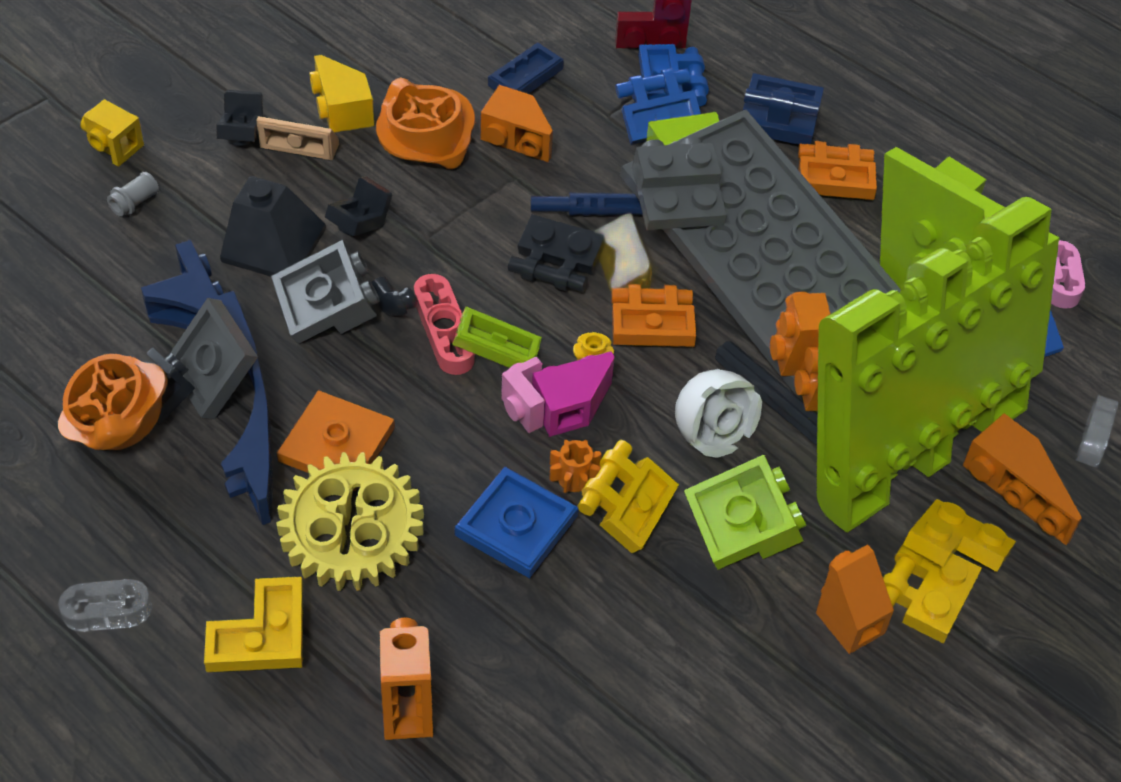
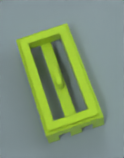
M465 307L460 318L461 322L456 331L457 335L453 341L454 346L509 368L514 364L524 363L537 357L542 337Z

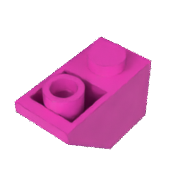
M612 351L599 355H589L581 360L559 366H549L533 373L532 386L545 400L543 425L549 437L589 426L612 384L614 367Z

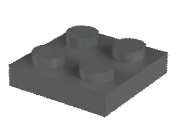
M213 298L206 299L171 351L189 369L183 377L195 389L188 397L200 417L208 419L216 418L258 358L223 302Z

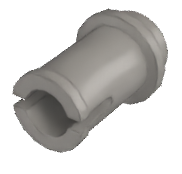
M142 172L123 187H114L107 197L108 205L118 216H123L124 214L131 215L135 212L136 206L158 193L159 186L151 174Z

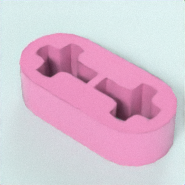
M1059 240L1051 304L1067 309L1079 303L1085 290V279L1078 249L1066 241Z

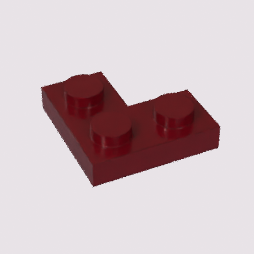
M654 0L653 12H617L616 48H639V45L675 44V48H686L692 0Z

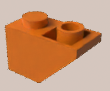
M499 85L481 111L480 140L546 162L550 161L553 130L534 96Z
M868 544L853 553L849 550L844 551L831 561L825 585L821 589L822 594L816 614L848 654L884 635L894 612L875 553Z

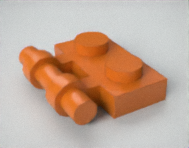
M814 141V144L799 143L798 158H800L798 170L819 195L874 200L877 190L876 162H873L874 150L860 149V145L848 144L847 147L827 146L826 142Z
M628 284V288H612L613 345L694 347L696 327L694 305H692L693 291L677 289L676 285H664L663 289L641 288L640 284Z

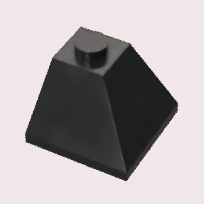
M250 176L233 202L220 260L222 263L271 277L310 257L326 230V224L287 186Z

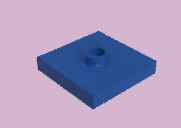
M504 467L455 526V536L530 579L578 517V507Z

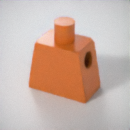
M398 618L391 623L390 628H384L380 631L385 740L433 737L428 629L424 626H418V623L411 618ZM415 685V694L413 696L403 697L398 694V686Z

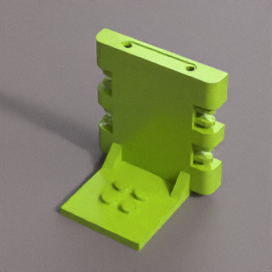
M898 147L884 154L880 266L901 289L900 293L898 290H891L886 294L876 289L869 290L823 318L819 323L817 500L824 514L847 533L890 504L891 480L898 475V470H906L913 466L927 477H930L951 462L953 438L959 434L957 432L959 429H967L970 426H974L983 432L1004 413L1011 419H1015L1025 412L1028 407L1031 379L1043 371L1059 237L1049 232L1052 209L1030 197H1022L1004 207Z

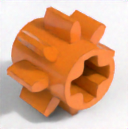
M564 440V445L560 452L557 450H551L550 452L551 467L549 479L550 481H559L564 493L568 491L580 492L590 478H595L601 469L599 466L602 454L600 451L593 452L587 440Z

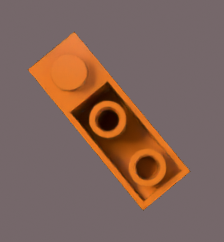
M1005 413L1002 414L972 441L963 466L976 479L986 483L1004 497L1011 506L1018 508L1039 524L1047 534L1054 536L1064 545H1067L1071 541L1082 517L1039 439Z

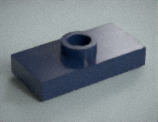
M537 42L489 75L488 86L494 91L499 85L529 94L563 70L564 59Z

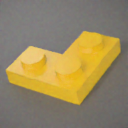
M936 499L910 529L903 545L942 567L945 566L957 550L998 572L1016 541L1006 536V533L1001 528L989 523L983 524L968 516L960 506Z
M302 577L255 579L254 619L206 621L204 656L206 672L302 668Z

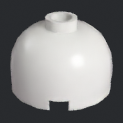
M720 369L701 372L688 381L677 399L675 418L680 433L687 442L705 456L718 458L731 454L738 449L737 446L731 444L739 441L743 435L750 438L754 433L761 417V397L754 391V386L736 373Z

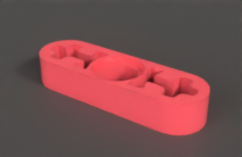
M427 274L420 277L414 284V294L418 300L416 308L438 365L448 374H464L474 366L475 354L455 346L457 353L462 356L455 357V354L450 352V343H453L457 335L456 331L461 322L460 318L462 315L450 283L445 277L438 274ZM429 292H433L435 296L439 297V304L433 306V299ZM447 318L452 320L455 325L448 329H440L435 327L433 323L438 319Z

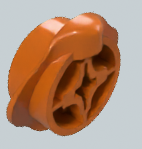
M397 78L391 82L382 103L380 116L376 123L377 137L382 147L395 157L417 162L436 163L451 170L460 166L464 160L475 125V114L469 100L455 90L434 85H417L405 78Z
M105 354L91 359L74 373L66 386L63 395V411L58 420V429L61 435L67 440L83 443L87 447L96 450H120L138 443L153 429L160 416L162 395L168 383L166 372L156 364L141 362L134 357L120 354Z

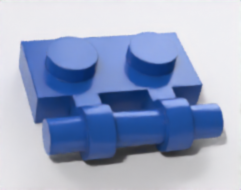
M675 44L639 45L638 57L642 78L659 75L661 70L673 68L674 71L687 68L690 74V83L678 85L680 93L695 90L698 105L703 106L706 104V95L709 92L707 79L702 74L705 70L704 60L699 55L696 47L687 48L684 52L685 54H676ZM664 89L646 92L648 100L666 96Z
M673 68L661 70L659 75L645 78L637 75L629 77L628 82L615 85L619 99L632 96L635 102L622 107V114L631 145L646 142L648 122L701 114L695 90L682 93L679 90L678 85L690 83V74L687 68L674 71ZM664 89L666 92V96L648 100L646 92Z

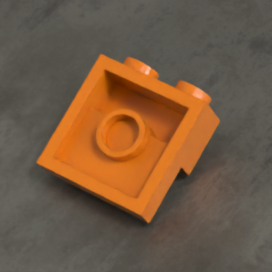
M795 292L785 299L787 308L785 312H781L780 319L776 322L777 332L776 335L771 336L770 353L772 359L778 361L781 376H795V390L797 395H802L805 410L818 411V330L820 321L831 313L825 293L809 294L807 292Z

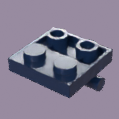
M753 73L749 88L746 89L743 110L746 109L771 139L792 144H811L824 87Z

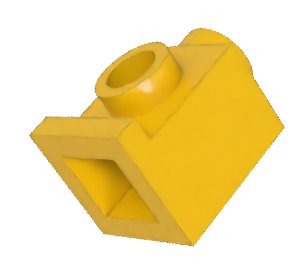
M105 99L82 117L81 129L87 132V139L91 146L97 151H104L111 155L113 164L118 167L144 146L139 117Z

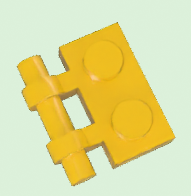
M619 440L614 448L607 450L600 460L601 469L596 477L590 478L583 487V498L578 504V509L583 514L591 516L597 507L601 506L607 511V514L600 526L628 551L634 553L643 548L679 484L649 457L640 460L635 465L628 459L633 449L632 446L624 440ZM616 477L625 483L619 494L610 487Z
M901 545L895 555L896 565L891 573H887L883 577L892 606L894 607L895 603L908 609L903 618V624L944 644L982 567L955 554L942 567ZM911 574L924 579L918 590L909 586L907 582Z

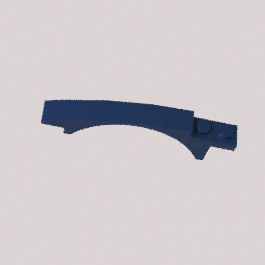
M191 240L176 244L175 247L182 275L141 287L146 314L150 323L187 329L207 298L218 299L223 302L257 354L254 340L235 292L231 291L223 294L219 282H211L209 277L212 276L208 259L204 253L197 254ZM257 358L247 372L255 390L253 410L242 437L234 449L221 462V467L226 478L230 477L225 482V488L229 497L232 498L247 492L261 524L265 525L271 522L272 444L267 399Z

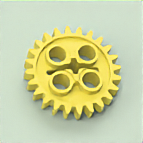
M343 452L340 457V464L335 465L326 456L324 457V469L318 470L315 466L309 464L307 466L308 479L297 475L293 477L297 491L284 490L283 494L286 504L278 505L277 509L281 521L276 522L278 534L283 536L280 539L283 552H289L288 557L292 567L302 563L301 571L305 579L317 572L318 585L321 587L327 583L330 577L335 579L337 591L342 590L346 580H352L356 591H359L362 586V579L367 577L376 587L379 585L378 573L383 571L388 576L394 578L396 576L394 562L408 566L409 555L406 550L418 551L419 549L416 536H421L424 533L423 522L420 521L424 518L423 505L418 504L420 502L419 490L411 489V477L409 475L398 478V465L394 464L383 470V460L380 456L371 465L366 464L364 452L359 454L356 462H350L346 452ZM355 487H360L355 502L357 515L352 518L350 548L349 552L343 555L341 553L346 542L345 525L349 524L351 517L352 492ZM330 495L342 496L336 501L328 502L324 500ZM374 500H383L386 502L385 504L377 507L368 505L371 501ZM322 534L334 535L332 539L325 542L315 540ZM367 539L379 541L372 547L360 545L362 541Z

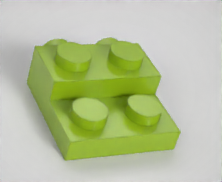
M765 455L684 490L717 570L757 552L764 559L803 542L799 529L805 527L806 523L796 502L787 505L783 493L790 491V488L780 466L771 470Z

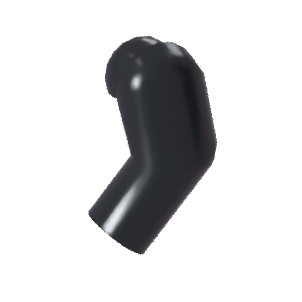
M379 277L371 282L380 299L378 304L388 316L405 315L408 313V309L415 308L418 304L413 290L409 287H405L397 292L393 290L386 277Z

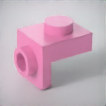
M537 357L524 363L514 364L506 372L502 373L501 399L504 402L505 409L513 421L519 420L528 433L543 427L545 400L532 386L533 373L542 370V363Z

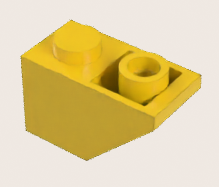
M323 55L314 56L315 71L309 72L313 94H320V96L316 97L320 119L326 118L329 129H332L334 132L374 126L373 98L365 73Z

